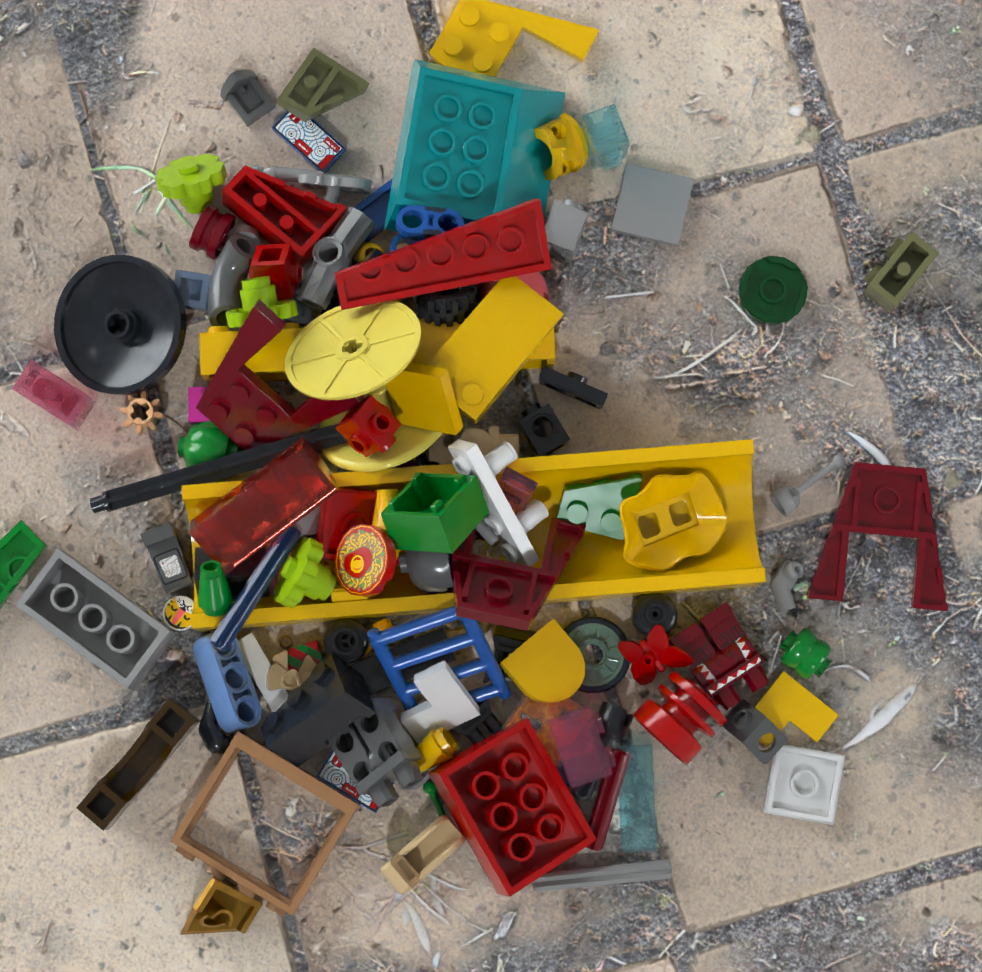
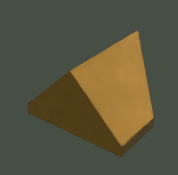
M213 876L194 905L180 935L233 931L245 934L263 903L255 897L250 898L235 888L234 884L226 879L221 880Z

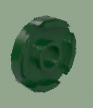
M767 256L756 260L746 268L739 280L738 297L741 307L750 318L760 324L775 326L787 323L799 314L806 302L808 286L804 275L795 263L785 257Z

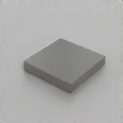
M627 163L611 232L678 247L694 179Z

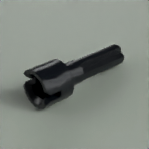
M602 701L592 725L593 732L596 735L573 788L572 795L584 801L591 799L607 762L610 750L614 747L615 743L624 742L634 719L633 714H627V710Z

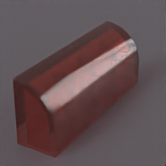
M302 437L193 518L190 522L188 533L211 560L221 563L226 575L336 494L338 486L326 464L306 439Z

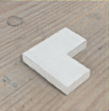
M444 660L414 675V683L427 701L402 712L401 722L417 743L420 744L432 729L438 730L440 727H443L448 731L479 716L480 709Z

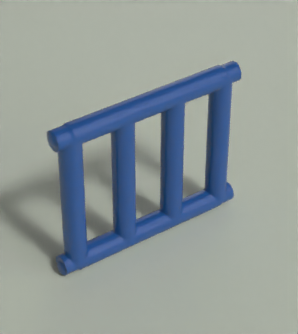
M455 602L454 606L382 631H379L378 628H372L367 632L370 643L405 711L418 705L414 695L421 693V691L415 685L414 680L406 682L401 669L471 645L474 646L479 658L451 667L459 680L483 671L487 672L492 683L468 691L474 701L479 703L499 696L500 699H507L511 695L508 683L478 621L456 616ZM461 619L467 631L393 657L387 645Z

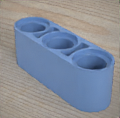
M213 631L196 640L193 647L194 657L219 726L226 732L235 733L252 727L260 721L262 715L261 705L237 638L235 637L228 650L221 651L217 649V652L210 643V638L215 632ZM237 709L239 710V712H240V714H241V719H240V717L238 716Z

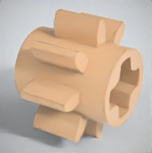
M143 391L141 398L137 399L128 395L127 397L130 401L128 407H123L119 410L129 418L123 425L129 428L135 424L136 433L139 436L143 434L144 428H150L156 432L157 428L154 425L156 420L165 419V416L156 410L160 406L161 401L157 398L149 402V396L146 391ZM140 406L148 409L146 411L148 418L144 421L139 417L136 418L138 416L136 409Z

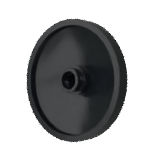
M109 255L98 258L79 269L68 281L59 297L54 317V336L59 355L69 372L90 389L114 395L139 393L161 381L177 362L186 336L185 306L173 280L160 267L150 261L129 255Z

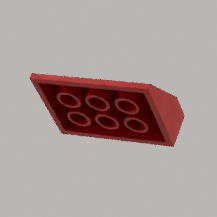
M523 718L457 753L452 759L441 763L428 772L497 894L511 897L597 840L528 718Z

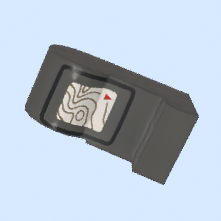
M169 522L140 534L167 594L194 584L187 564L188 560L173 524Z

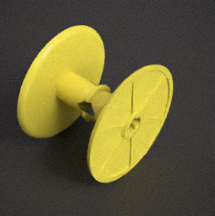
M394 300L342 310L341 306L335 307L311 321L295 337L285 358L287 378L299 392L316 399L343 400L365 395V397L372 395L380 404L387 406L396 418L386 384L397 377L409 365L417 353L421 341L419 319L409 307ZM349 410L322 421L320 428L340 423ZM400 425L394 433L396 441L384 453L378 451L365 457L363 454L353 450L349 442L323 449L322 452L331 463L345 470L362 472L380 471L396 467L417 457L435 443L442 433Z

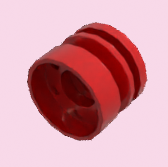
M672 671L667 679L677 690L673 693L663 684H660L657 689L666 702L661 706L654 700L647 698L632 716L682 763L688 765L702 749V746L693 734L699 730L712 738L715 732L705 721L709 718L719 727H722L728 720L720 712L716 705L717 703L692 680L686 679Z

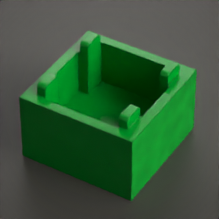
M417 472L404 489L391 499L388 506L380 514L388 535L395 544V549L453 553L489 513V509L477 476Z

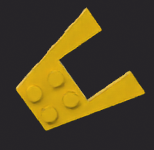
M459 0L432 47L430 57L439 65L497 77L522 31L583 63L599 35V30L488 0Z

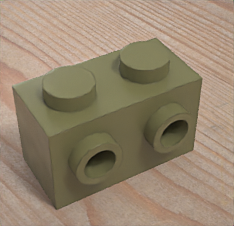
M912 231L904 241L897 237L885 252L890 257L883 267L876 264L864 279L869 285L863 293L889 314L896 308L939 254L938 251Z

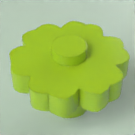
M201 154L197 157L188 155L171 161L168 167L159 169L155 180L158 191L162 192L163 197L174 200L179 199L180 204L185 207L188 213L197 214L202 213L208 205H213V186L223 184L227 177L224 162L220 161L217 155Z
M269 276L242 280L243 289L239 291L243 308L225 312L229 328L242 327L259 299L281 319L298 315L296 301H277L275 285L270 283Z
M303 537L296 543L291 555L286 558L278 574V583L273 592L274 601L286 607L294 608L302 601L304 595L313 600L319 598L323 601L330 596L335 587L337 576L331 573V568L319 563L324 554L322 543Z

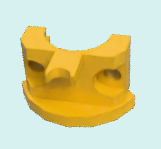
M563 113L558 119H554L534 129L536 138L546 143L552 154V165L544 171L546 180H556L570 172L576 173L585 166L588 158L587 140L582 128L570 115Z

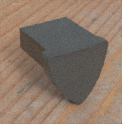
M244 69L229 75L222 86L220 97L224 102L229 101L246 126L249 127L273 110L275 105L258 83V76L255 72Z

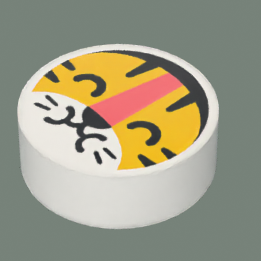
M175 596L169 599L163 608L165 623L177 631L191 629L190 614L193 612L194 601L186 596Z

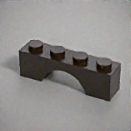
M168 698L146 724L143 732L126 754L97 782L76 808L101 830H109L201 720L175 698Z

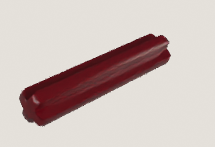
M612 748L610 750L589 820V826L597 840L586 848L599 851L604 847L630 759V753L620 748Z

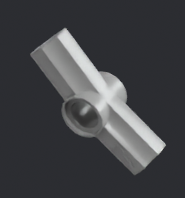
M349 207L330 235L320 239L315 244L312 253L314 261L296 297L300 302L319 311L326 310L337 287L334 273L352 266V257L375 227V223L363 212L354 207ZM338 254L333 261L327 262L332 255Z

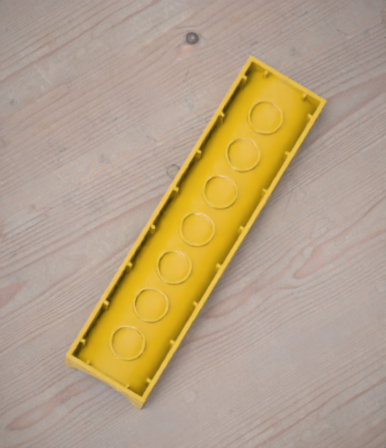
M753 439L517 458L495 475L514 513L522 510L534 499L541 501L548 510L549 516L527 532V537L540 559L532 565V567L541 568L551 518H556L565 486L579 483L591 484L596 480L607 478L610 481L630 478L631 474L639 473L642 474V482L638 492L640 493L655 475H688L692 472L700 471L712 482L722 502L727 516V525L725 532L715 547L703 556L686 557L671 569L662 572L628 564L623 558L625 538L623 541L585 531L583 539L544 604L635 597L650 593L672 594L757 587L766 582L765 568L761 563L757 546L753 514ZM453 464L391 468L373 472L354 471L181 485L182 500L185 503L190 527L193 567L195 547L249 543L244 541L239 535L247 530V528L238 532L237 525L255 513L257 506L261 503L272 502L282 513L278 527L266 530L251 542H266L268 550L281 528L285 524L292 526L291 509L299 496L312 495L317 497L322 495V487L374 491L398 489V492H401L417 472L459 475V473L455 470ZM683 500L669 506L670 516L675 526L689 520V513ZM652 512L639 517L638 524L644 538L658 533L659 528L655 515ZM498 539L493 545L483 541L472 546L471 554L507 561L500 552V546L502 545ZM396 565L391 581L387 580L383 586L385 589L377 596L368 597V600L332 602L331 594L324 601L319 598L313 600L304 595L302 601L294 608L274 601L273 592L278 583L277 577L282 568L281 566L270 583V597L260 598L242 628L434 613L454 606V592L429 593L420 590L412 583L409 573H401L400 565ZM194 582L193 612L190 614L191 629L200 632L215 631L226 614L216 617L205 615L198 606V596Z

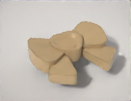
M285 650L272 657L274 664L271 665L267 672L266 687L268 691L281 688L292 691L294 688L300 687L310 676L316 664L307 655L298 672L295 669L288 671V652Z

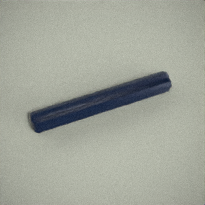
M285 524L281 528L213 633L210 643L221 651L228 650L299 540L301 533L295 527Z

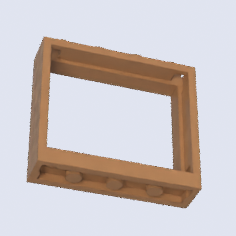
M237 731L170 842L177 845L175 851L183 855L184 858L194 861L195 857L208 864L205 870L215 877L223 880L225 876H228L236 881L238 884L235 888L246 896L254 898L257 894L267 900L266 907L272 912L275 911L283 917L286 913L292 916L360 804L303 768L295 766L244 732ZM241 750L343 812L291 898L190 837V834Z

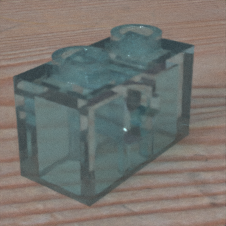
M612 104L582 115L580 127L587 140L588 156L593 169L602 167L606 171L620 166L623 163L622 159L627 156L630 141L616 105Z

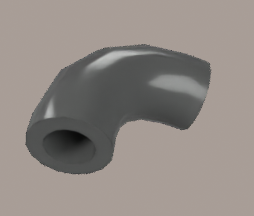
M233 234L216 259L207 293L208 316L212 326H228L225 312L242 308L239 291L243 289L241 281L246 280L248 277L250 265L257 247L256 243L245 235Z

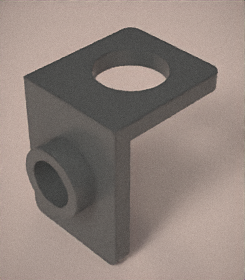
M742 699L725 717L728 721L722 726L763 764H767L788 741L787 737L764 714L745 699ZM767 733H772L774 736L773 744L766 750H759L758 742L760 738Z

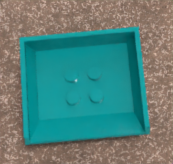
M415 59L412 65L384 230L399 233L396 229L397 215L401 209L413 205L454 210L462 216L465 225L539 198L544 219L551 181L546 180L544 171L552 165V154L546 143L536 138L534 129L559 118L562 114L565 92ZM407 216L402 220L404 225L409 228H417L422 224L414 216Z

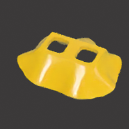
M695 471L688 475H655L640 493L624 499L619 508L620 520L625 536L624 560L630 565L652 571H666L686 557H700L709 553L720 540L727 525V516L722 502L712 482L700 471ZM683 500L689 513V520L675 526L670 516L669 506ZM652 512L655 515L659 531L653 536L644 538L640 531L638 519Z

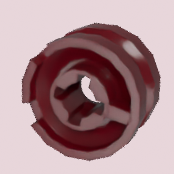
M211 204L208 205L194 227L189 247L197 252L203 250L206 252L207 257L216 260L221 252L218 249H221L226 244L227 234L235 226L236 217L228 212L222 214L219 212V208Z

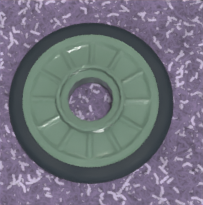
M589 616L577 619L563 629L577 645L581 653L586 646L596 645L601 649L603 655L602 660L596 665H589L585 662V675L578 691L584 693L605 692L615 687L624 678L629 669L630 662L622 656L618 649V643L628 641V639L615 623L602 617Z

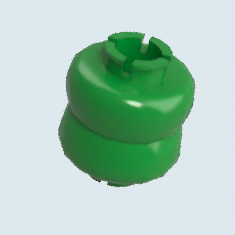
M803 628L798 634L792 630L779 647L784 650L780 658L781 662L785 666L794 669L805 680H808L813 674L819 678L832 662V659L827 657L831 651L830 645L821 639H817L816 635L808 628Z

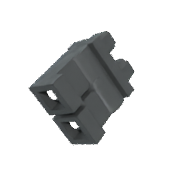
M391 697L372 698L371 700L376 711L374 715L369 718L362 715L351 723L353 725L351 731L345 735L339 731L328 739L331 748L347 774L356 784L354 787L358 794H369L378 808L388 807L398 800L399 795L392 785L394 780H398L402 789H410L424 779L417 765V762L423 756L418 749H415L411 737L402 728L394 712L397 710V707Z

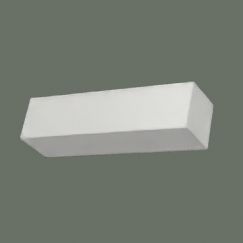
M251 632L239 639L238 643L248 671L272 712H276L287 700L289 693L282 688L268 691L266 675L272 663L255 634Z

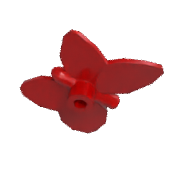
M660 624L655 625L648 633L647 641L641 639L639 644L634 641H621L618 643V649L622 656L632 664L631 673L633 679L640 685H647L653 682L657 675V670L660 673L666 671L665 665L673 668L686 667L693 664L694 658L687 652L669 645L668 636L664 627Z

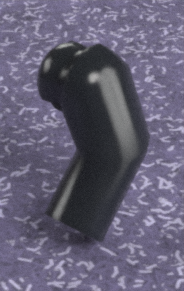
M206 702L198 733L207 750L212 753L224 754L231 740L229 736L222 735L211 702Z

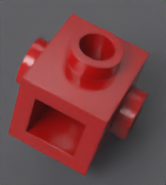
M291 243L257 245L250 265L249 279L269 276L270 283L275 285L277 301L293 298L297 285L302 282V267L300 263L295 261Z
M369 395L363 399L360 405L350 409L335 429L348 440L353 450L368 457L378 451L384 453L396 441L394 433L401 423L393 416L392 411L387 406L380 404L372 395Z

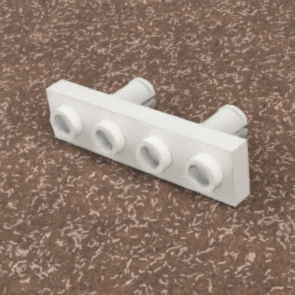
M458 439L448 447L454 458L452 464L459 474L477 476L489 509L484 522L498 537L502 545L500 546L501 554L508 562L527 566L534 565L540 559L527 537V532L549 516L548 510L541 501L534 499L515 514L495 476L518 458L515 449L511 444L503 441L483 457L477 444Z

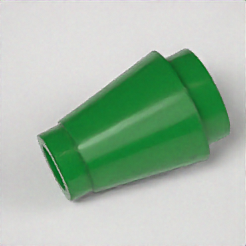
M214 560L206 561L200 565L198 606L205 615L212 617L224 615L230 609L234 598L221 563Z

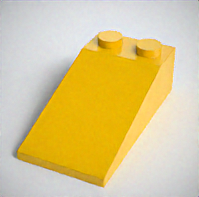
M518 277L500 279L441 347L428 365L448 369L459 412L476 425L563 317L564 313Z

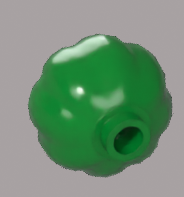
M210 420L193 424L186 437H180L177 448L178 456L184 458L186 467L244 451ZM227 478L220 479V480H217V481H214V482H210V483L221 482V481L226 480Z

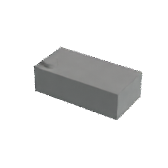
M59 548L56 549L15 604V606L124 687L131 690L137 689L177 634Z

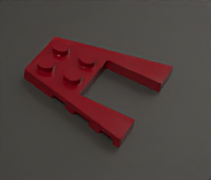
M260 299L257 300L196 406V409L243 450L286 438L360 405L365 395L343 400H321L309 397L298 408L294 409L251 371L245 363L280 333L286 324Z
M854 462L806 598L843 602L849 532L917 538L911 608L948 611L943 586L942 568H940L937 549V536L932 518L933 511L926 469Z
M552 517L541 568L471 554L476 534L475 528L453 553H450L456 616L528 631L583 539L586 524H574L567 520Z

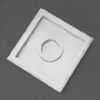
M784 745L771 759L763 813L834 825L845 755Z

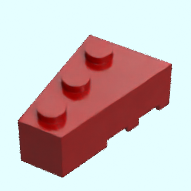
M246 165L222 189V204L247 225L255 227L261 237L268 243H291L295 261L300 263L301 267L313 256L315 244L320 239L330 235L347 211V206L331 203L316 197L317 194L307 190L306 192L287 185L283 180Z

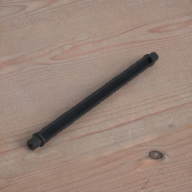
M336 423L104 491L102 495L90 498V506L94 513L105 510L111 512L182 491L181 485L214 482L344 444L348 440L335 429L339 424Z

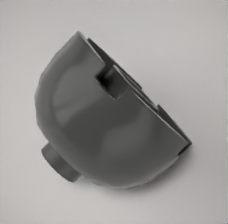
M411 550L399 552L401 573H409L412 583L420 590L429 593L453 591L450 553Z

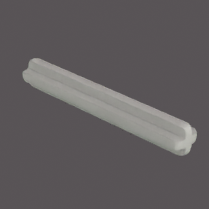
M662 859L552 870L532 883L534 891L541 892L661 880L672 877V867L670 860Z

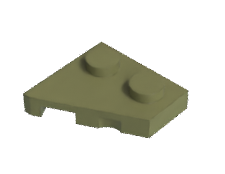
M313 48L278 97L276 104L302 121L307 122L364 94L370 83L316 48Z

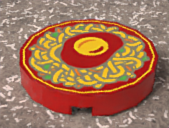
M360 524L350 528L343 535L336 550L335 570L342 588L348 593L371 597L380 594L385 589L383 586L386 581H391L397 560L396 550L392 538L387 537L383 528Z

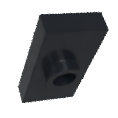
M544 366L539 376L541 385L599 410L603 408L608 393L587 385V378L571 371L566 376Z

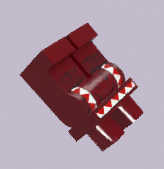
M727 602L698 621L717 650L713 649L697 622L669 640L671 646L680 648L694 658L693 664L686 667L702 689L710 697L713 696L715 701L725 711L742 701L731 685L741 677L752 693L769 683L765 671L761 667L764 661L741 628Z

